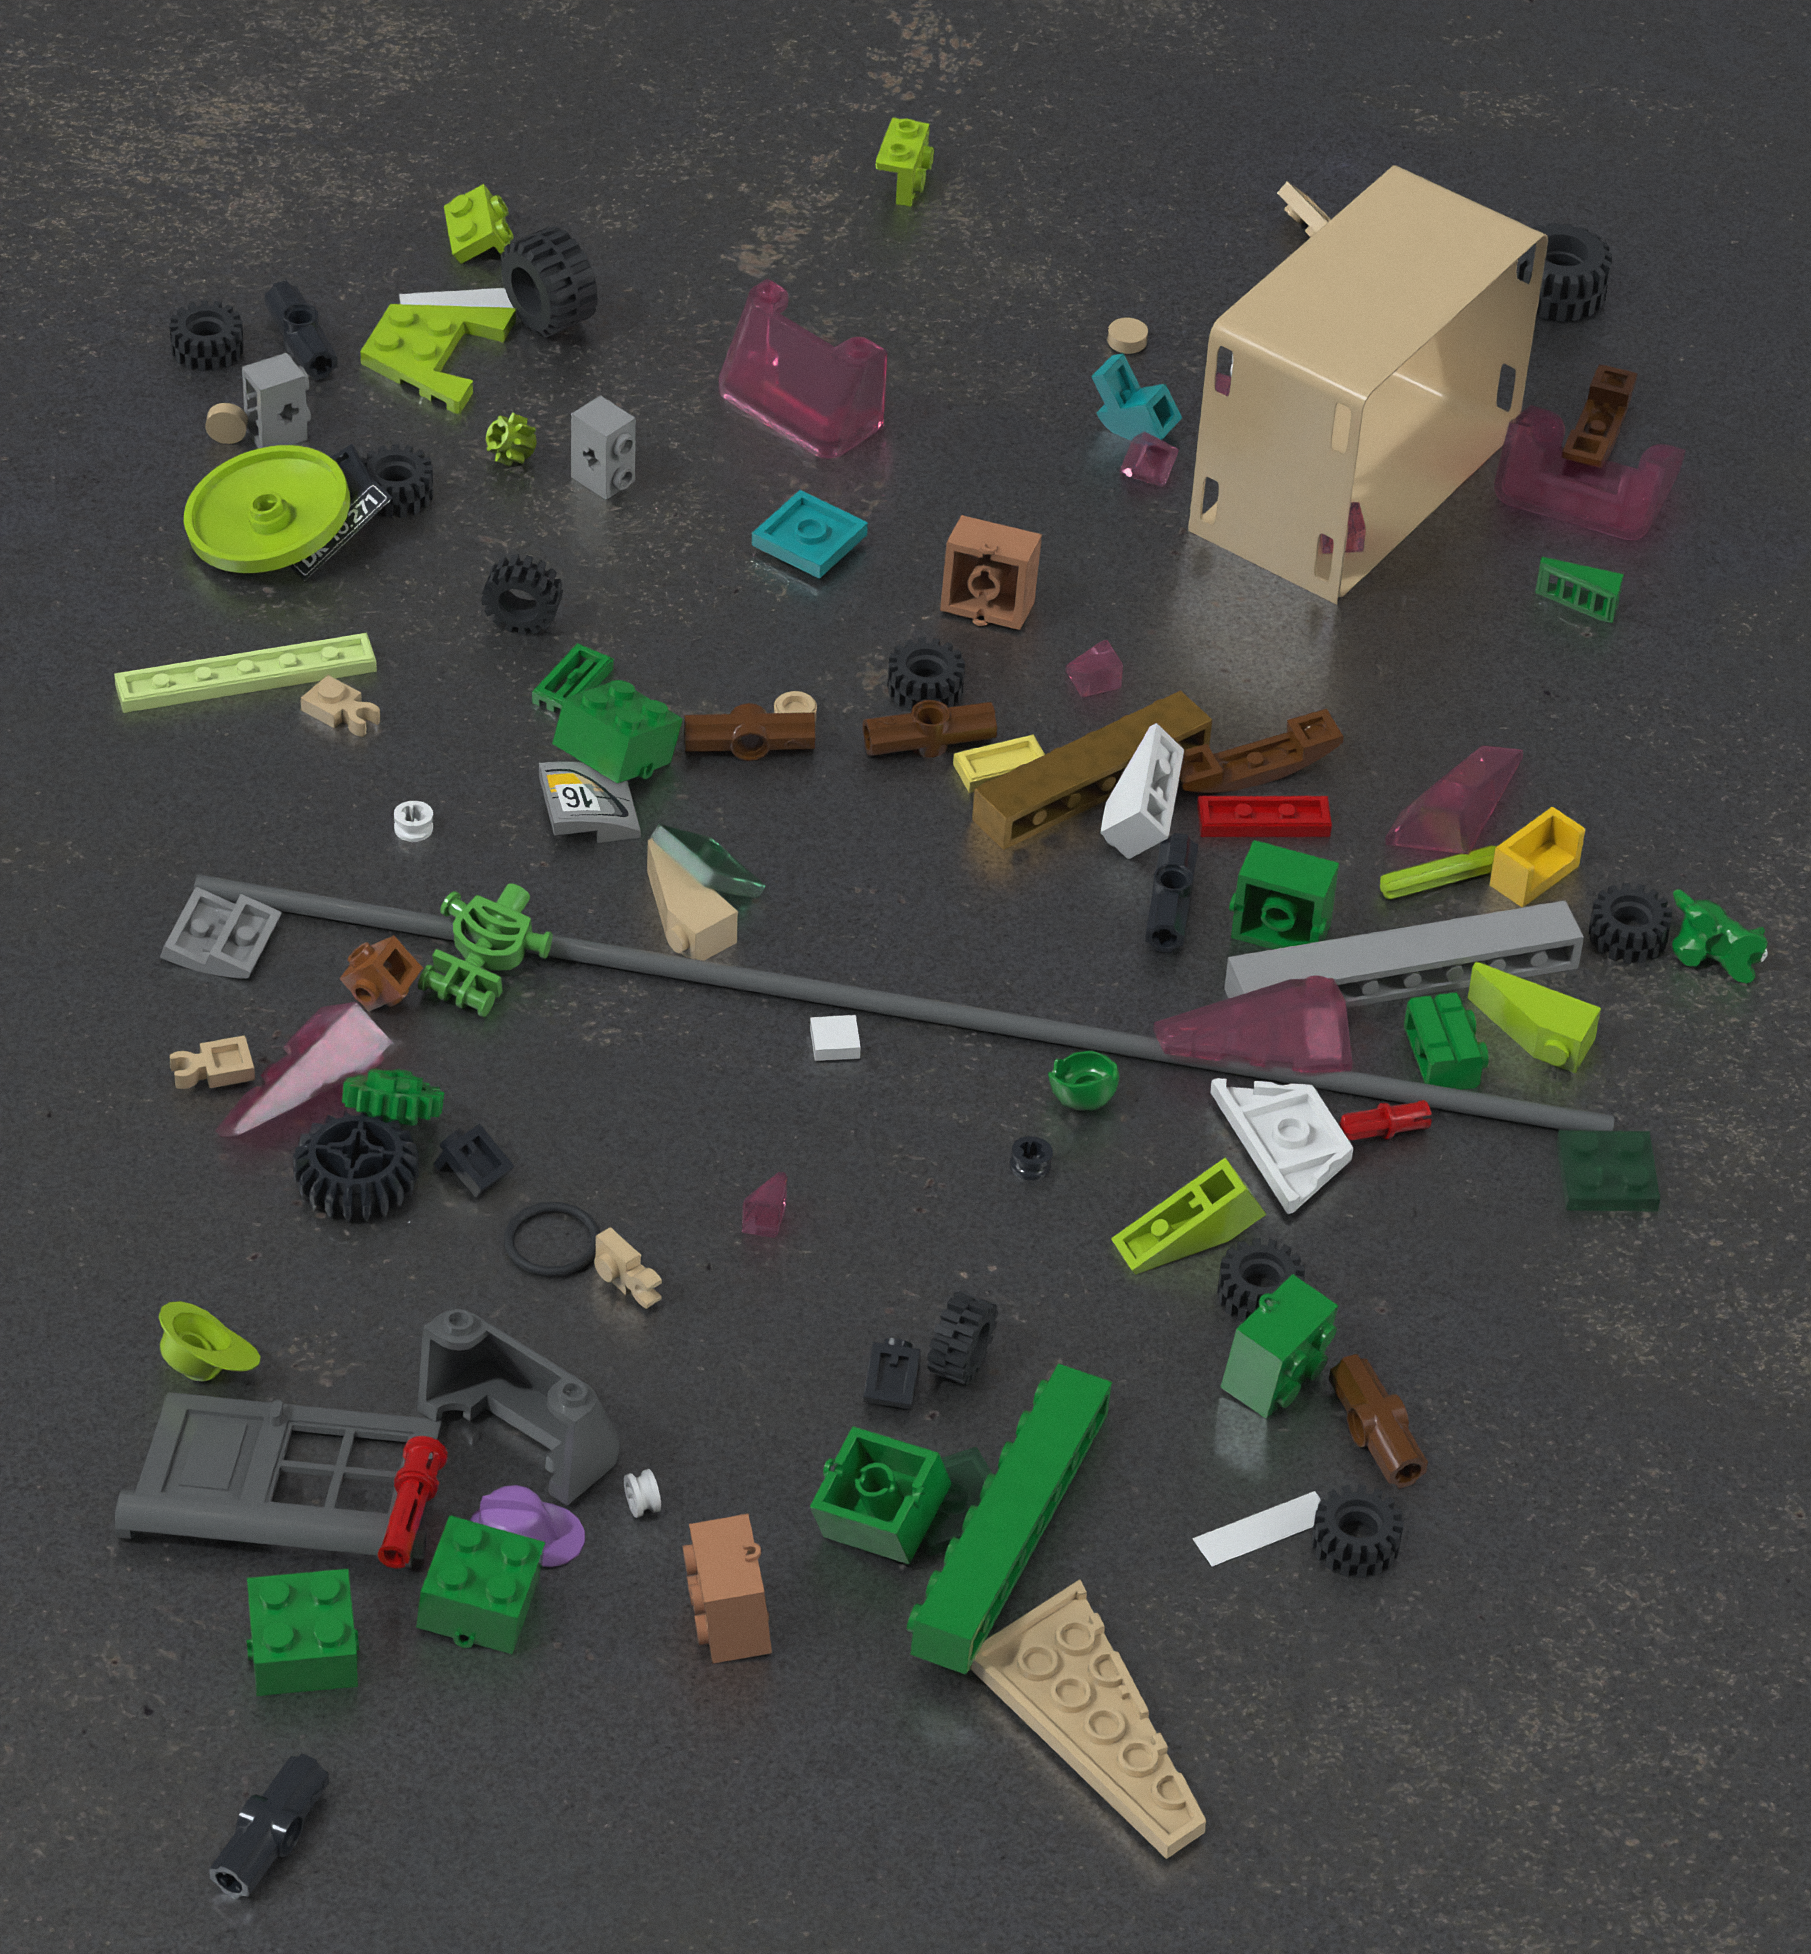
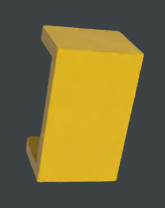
M1554 807L1549 808L1495 848L1489 886L1520 907H1525L1579 867L1585 836L1584 827Z

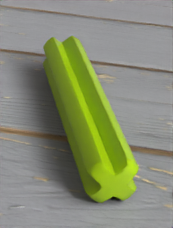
M1490 845L1384 874L1380 877V890L1383 892L1385 899L1392 900L1491 873L1496 846Z

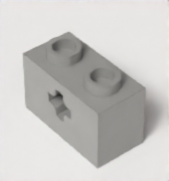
M287 353L242 367L244 412L248 417L246 432L257 447L292 445L307 440V422L310 421L311 415L306 403V390L309 389V379L304 368L297 366Z
M601 395L571 413V477L605 500L619 491L628 488L635 482L636 418Z

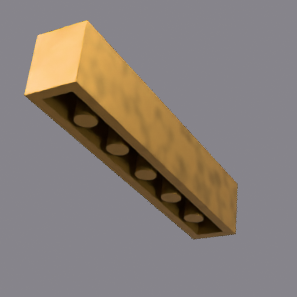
M1181 690L1163 699H1158L1151 705L1130 715H1125L1096 731H1091L1067 745L1055 748L1048 754L1027 764H1022L1016 769L993 780H988L974 788L972 820L1005 850L1108 800L1150 726L1157 723L1184 750L1204 744L1210 746L1212 719Z

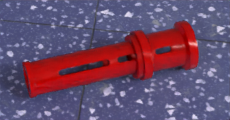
M413 1437L407 1441L403 1450L405 1463L403 1468L398 1470L394 1478L397 1497L389 1517L382 1545L378 1550L380 1562L389 1568L399 1569L405 1567L406 1563H409L410 1553L426 1502L433 1499L438 1491L439 1481L436 1477L438 1471L446 1464L448 1452L440 1441L432 1437ZM430 1453L433 1454L432 1459H429Z

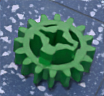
M370 1069L368 1077L356 1075V1078L347 1077V1080H344L342 1103H345V1107L356 1108L357 1112H366L369 1117L374 1118L375 1116L382 1115L383 1122L385 1123L398 1120L399 1124L413 1126L418 1123V1118L430 1120V1117L438 1118L442 1114L444 1091H440V1087L430 1086V1083L423 1082V1078L415 1077L410 1071Z

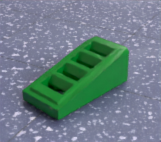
M1541 557L1535 593L1598 620L1613 623L1624 574ZM1550 574L1558 577L1557 584L1549 582ZM1566 581L1573 583V587L1565 586Z

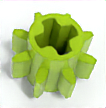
M512 413L509 418L500 415L498 420L491 423L486 433V442L488 445L487 451L496 454L495 461L511 466L513 461L523 464L524 460L533 454L537 443L536 428L527 425L528 418Z

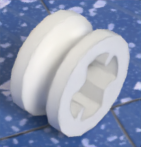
M407 801L398 805L394 810V832L402 840L419 842L432 834L433 810L426 803Z
M650 1469L642 1470L640 1477H635L632 1473L626 1474L624 1476V1488L633 1516L636 1518L643 1516V1511L646 1509H650L652 1513L660 1512V1493L652 1471Z

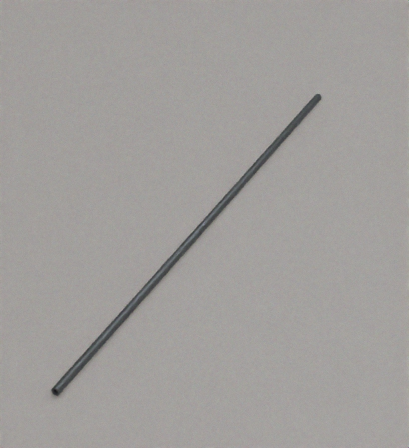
M199 874L194 884V889L199 887L232 903H236L240 894H243L278 911L454 941L453 922L455 918ZM532 931L533 933H537V934H541V935H544V934H545V933H539V932H534V931ZM465 933L464 936L467 938V940H469L470 942L474 943V942L469 938V936ZM553 935L551 949L547 956L1289 1084L1313 1085L1314 1088L1406 1104L1425 1100L1430 1108L1611 1138L1615 1116L557 935ZM526 950L525 952L529 954L539 955V952L531 950Z

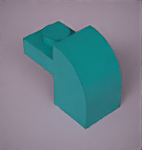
M1124 353L1112 355L1091 376L1105 403L1096 414L1101 422L1116 435L1136 443L1161 440L1182 419L1167 385L1160 384L1141 388Z

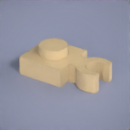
M329 675L301 697V711L333 728L344 722L348 724L350 732L357 736L364 737L366 735L365 720H369L376 725L380 723V709L377 705L370 702H362L361 692Z
M245 1035L200 1043V1053L198 1054L188 1051H177L169 1055L171 1071H175V1086L178 1089L190 1088L196 1085L199 1080L207 1079L209 1088L255 1080L254 1065Z
M611 1227L596 1235V1258L594 1264L601 1278L606 1282H612L625 1295L632 1292L636 1301L646 1309L660 1301L661 1295L654 1288L662 1283V1279L653 1269L645 1268L640 1264L641 1254Z

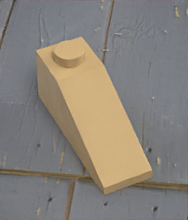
M656 837L649 839L647 873L670 947L676 953H681L686 958L705 961L737 943L738 911Z

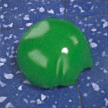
M1091 1050L1073 1053L1063 1060L1056 1059L1053 1071L1048 1072V1077L1053 1094L1063 1106L1077 1111H1094L1104 1106L1115 1094L1119 1083V1070L1116 1062L1106 1055Z

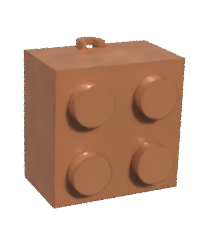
M961 515L946 544L940 611L973 618V623L977 626H986L989 623L1021 630L1035 602L1042 534ZM978 616L985 617L982 621L978 620Z
M749 1514L689 1524L692 1544L682 1547L688 1576L687 1583L690 1601L696 1615L694 1619L699 1646L709 1644L713 1664L772 1653L768 1624L769 1612L766 1608L765 1592L758 1558L761 1556V1547L754 1543Z

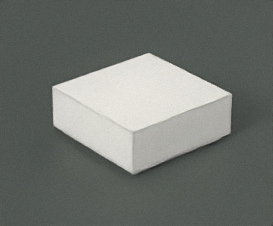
M856 1015L810 1017V1032L815 1061L860 1059L861 1046Z

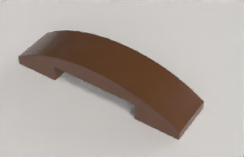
M1602 364L1598 365L1590 384L1588 399L1575 430L1571 429L1561 458L1600 468L1605 465L1622 427L1638 373Z
M1326 708L1287 720V732L1215 754L1212 753L1208 744L1184 750L1179 783L1183 790L1204 793L1236 791L1263 785L1293 774L1320 760L1341 745L1344 736Z

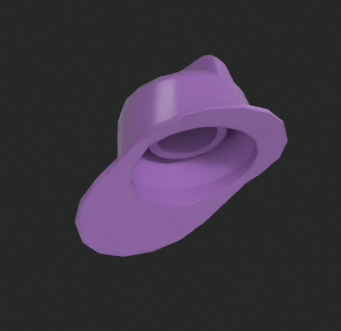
M519 1485L504 1486L494 1490L490 1495L483 1496L480 1508L473 1513L469 1520L544 1541L545 1548L542 1567L553 1568L569 1563L579 1555L585 1544V1530L580 1520L568 1509L542 1502L539 1496L532 1490Z

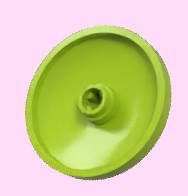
M294 445L259 448L224 462L199 482L186 503L184 526L196 554L206 563L216 568L236 573H260L277 570L295 564L314 554L338 533L349 512L350 492L339 465L332 458L318 450Z

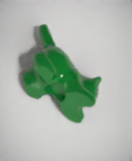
M1675 890L1673 892L1675 903L1685 914L1680 926L1679 935L1672 942L1673 952L1679 961L1686 966L1697 967L1705 958H1711L1719 962L1725 971L1736 981L1746 984L1754 981L1756 973L1751 964L1763 962L1768 956V942L1766 937H1764V927L1747 930L1741 924L1729 918L1725 910L1717 903L1709 900L1695 901L1682 890Z

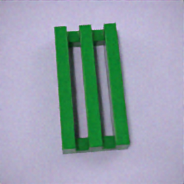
M577 643L532 691V703L540 706L544 701L547 703V709L552 712L557 708L561 709L564 698L598 687L612 672L614 658ZM583 658H587L578 669L575 668ZM567 677V681L556 693H553L555 688Z

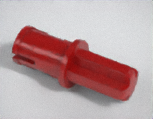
M1425 1100L1396 1106L1380 1103L1377 1109L1343 1114L1339 1126L1349 1141L1375 1136L1391 1139L1395 1133L1429 1129L1432 1119H1423L1422 1116L1431 1115V1110Z

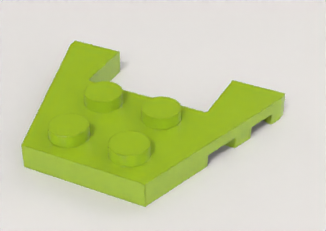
M390 304L360 351L361 364L400 385L404 381L419 388V394L424 398L432 401L436 397L447 403V410L460 415L473 394V380L441 373L440 371L464 333L504 342L516 323V309L511 307Z

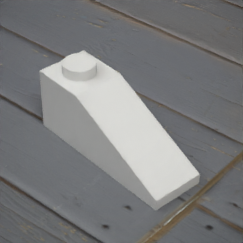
M1157 723L1149 727L1105 805L1100 833L1111 846L1116 847L1127 859L1138 855L1169 837L1184 749Z

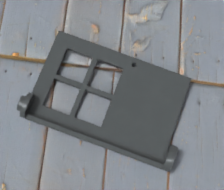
M168 1392L136 1490L121 1489L115 1514V1536L121 1539H133L135 1531L378 1555V1550L382 1545L389 1517L397 1497L396 1490L394 1489L388 1514L337 1509L336 1504L344 1478L394 1483L397 1471L347 1467L355 1437L407 1442L416 1436H427L439 1440L442 1420L435 1422L427 1418L283 1404L281 1400L269 1403ZM292 1431L344 1436L336 1465L284 1460ZM430 1453L429 1459H432L433 1454ZM404 1457L402 1458L400 1469L404 1466ZM280 1472L332 1477L324 1507L272 1502ZM418 1529L410 1553V1561L408 1564L406 1563L405 1568H413L415 1559H424L427 1530Z

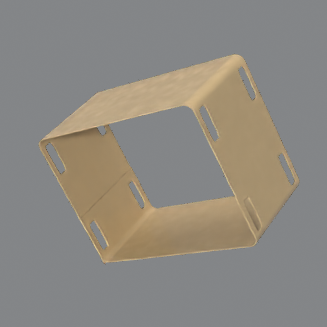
M1396 165L1387 170L1223 313L1214 323L1208 342L1188 531L1337 605L1338 597L1345 596L1514 435L1520 421L1548 236ZM1536 243L1530 283L1527 284L1517 279L1518 259ZM1220 346L1233 352L1231 386L1228 396L1217 392L1215 387ZM1503 363L1514 368L1516 371L1512 404L1509 412L1497 406V392ZM1206 477H1209L1218 482V502L1202 515Z

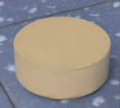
M1119 318L1109 325L1107 340L1109 346L1115 351L1133 354L1142 351L1147 345L1148 328L1140 320Z
M220 403L209 410L205 428L208 435L217 442L224 444L237 443L246 434L248 417L240 407L230 403Z
M786 692L777 697L774 702V713L814 712L816 721L817 703L813 697L804 692Z

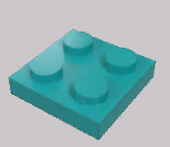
M799 490L752 532V546L820 579L867 536L868 522Z

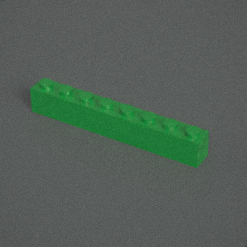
M1059 1363L1049 1381L1045 1379L1040 1381L1033 1400L1034 1408L1032 1411L1024 1410L1017 1425L1016 1440L1014 1443L1007 1441L1002 1449L997 1474L989 1473L981 1490L979 1506H970L963 1522L961 1538L953 1537L945 1554V1566L942 1572L935 1570L932 1573L925 1593V1598L927 1599L923 1605L916 1603L911 1611L907 1623V1632L913 1634L910 1655L967 1674L1107 1417L1112 1387L1111 1381Z

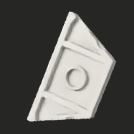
M1217 1078L1212 1080L1210 1093L1287 1214L1295 1212L1352 1160L1353 1146L1313 1085L1292 1083L1277 1085L1273 1082L1254 1081V1089L1226 1087L1227 1079Z

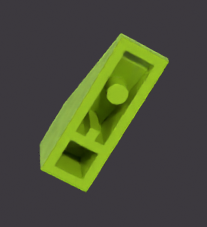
M1477 961L1473 965L1468 999L1533 1058L1576 1073L1595 1041L1601 1008Z
M1225 1157L1112 1237L1111 1240L1131 1270L1137 1275L1229 1242L1267 1214Z

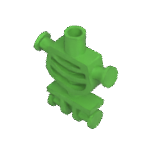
M510 883L506 886L497 902L476 895L467 904L461 900L460 893L456 891L451 892L443 901L440 913L446 917L450 915L455 917L453 922L455 947L465 960L436 949L432 955L434 966L428 964L424 968L418 981V989L422 991L431 989L438 992V998L443 1001H447L452 995L457 996L455 1003L457 1007L465 1009L467 1006L478 1010L479 1016L486 1017L493 1006L495 996L499 998L503 990L501 977L482 968L489 970H511L521 963L526 950L539 952V956L545 959L550 952L553 939L552 932L546 931L544 935L533 933L531 918L521 914L530 900L529 893L521 886ZM465 933L469 936V938H470L474 943H472V942H470L469 940H467V938L464 936ZM460 981L464 982L461 987L458 986Z

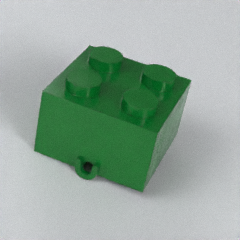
M613 680L604 685L564 698L552 744L617 784L639 775L643 779H648L655 769L671 763L683 718L668 710L664 703L651 700L639 693L632 684L622 680Z
M1253 840L1238 874L1236 893H1233L1229 905V911L1234 912L1231 938L1269 949L1325 941L1331 926L1339 863Z
M1293 1274L1273 1294L1267 1293L1262 1295L1259 1300L1260 1306L1236 1329L1221 1383L1222 1389L1265 1419L1279 1406L1287 1408L1293 1402L1300 1390L1301 1384L1307 1378L1314 1380L1320 1375L1328 1362V1356L1325 1355L1326 1347L1331 1343L1337 1332V1328L1333 1324L1339 1306Z
M853 1426L836 1458H829L826 1461L823 1469L825 1479L815 1495L810 1509L824 1538L910 1564L952 1483L938 1452ZM831 1466L835 1467L834 1471H830Z
M449 1515L421 1589L416 1628L454 1638V1643L462 1648H470L473 1644L513 1654L540 1579L545 1542ZM466 1635L469 1637V1640L463 1641L460 1639V1636Z
M348 1569L247 1578L251 1639H246L248 1661H253L256 1696L358 1687V1629H354Z

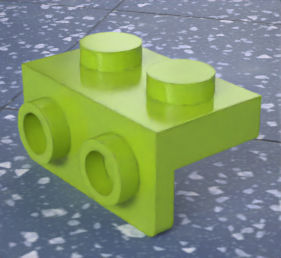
M892 118L878 153L875 168L897 173L896 204L911 207L916 192L922 193L924 189L926 169H931L934 159V147L929 146L930 124L917 122L912 119Z
M484 184L466 194L455 197L450 203L444 205L452 254L460 264L493 246L502 255L506 245L510 244V241L514 239L505 218L509 215L505 202L498 194L493 196Z

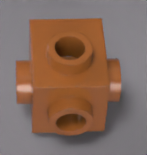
M393 935L376 944L370 945L366 942L356 948L348 957L350 965L340 977V980L351 991L353 997L369 1012L385 1004L388 1007H392L399 1003L408 994L410 985L423 967Z

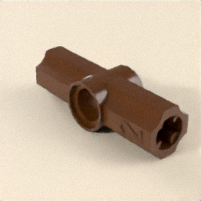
M925 700L914 705L911 713L863 720L862 731L868 756L912 750L919 756L934 758L945 753L950 744L997 738V723L992 702L948 708L939 701Z
M747 703L735 707L730 714L684 715L685 752L732 751L741 760L754 761L764 757L769 750L815 749L814 712L767 713L763 707Z
M1358 1354L1343 1357L1336 1366L1330 1369L1329 1381L1347 1411L1348 1427L1354 1442L1360 1448L1368 1447L1389 1484H1395L1399 1489L1414 1485L1418 1478L1426 1474L1428 1461L1409 1431L1408 1415L1401 1398L1396 1394L1388 1395L1368 1359H1362Z

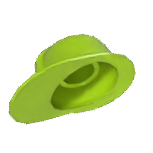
M181 1301L169 1302L162 1306L159 1320L164 1333L160 1342V1351L167 1364L177 1372L191 1380L202 1382L214 1379L222 1369L241 1372L253 1370L259 1366L261 1356L257 1349L225 1327L208 1311L194 1304Z

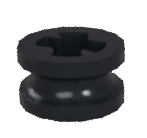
M1026 1136L1016 1140L1012 1145V1157L1010 1158V1169L1013 1174L1024 1180H1038L1048 1175L1053 1157L1051 1145L1044 1139L1034 1136Z

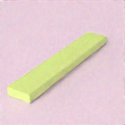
M367 633L120 672L115 673L114 677L123 713L317 682L324 679L327 675L333 678L372 673L377 672V666Z

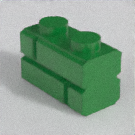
M1457 992L1439 994L1435 998L1431 996L1414 997L1407 1001L1404 1029L1424 1083L1460 1090L1477 1088L1481 1082L1482 1070L1488 1067L1489 1056L1485 1042H1477L1475 1037L1476 1019L1473 1010H1465L1461 997Z

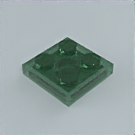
M1558 1131L1556 1143L1566 1210L1658 1212L1660 1193L1650 1131Z

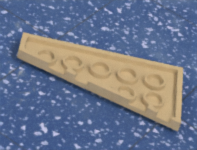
M1079 1579L986 1639L970 1669L1167 1859L1205 1833L1206 1819L1182 1773H1178L1167 1754L1168 1746L1161 1733H1156L1149 1719V1710L1119 1652L1114 1651L1104 1633L1105 1626L1099 1614L1093 1612L1086 1599L1087 1591Z

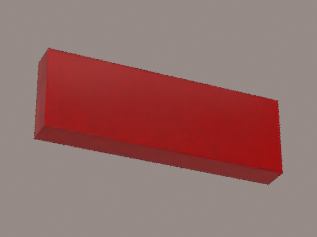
M1198 796L1197 810L1201 837H1331L1332 823L1328 796Z

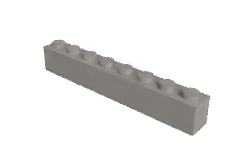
M1566 900L1228 957L1224 989L1240 1025L1245 1026L1467 988L1470 986L1472 967L1476 961L1520 978L1578 969L1584 936Z

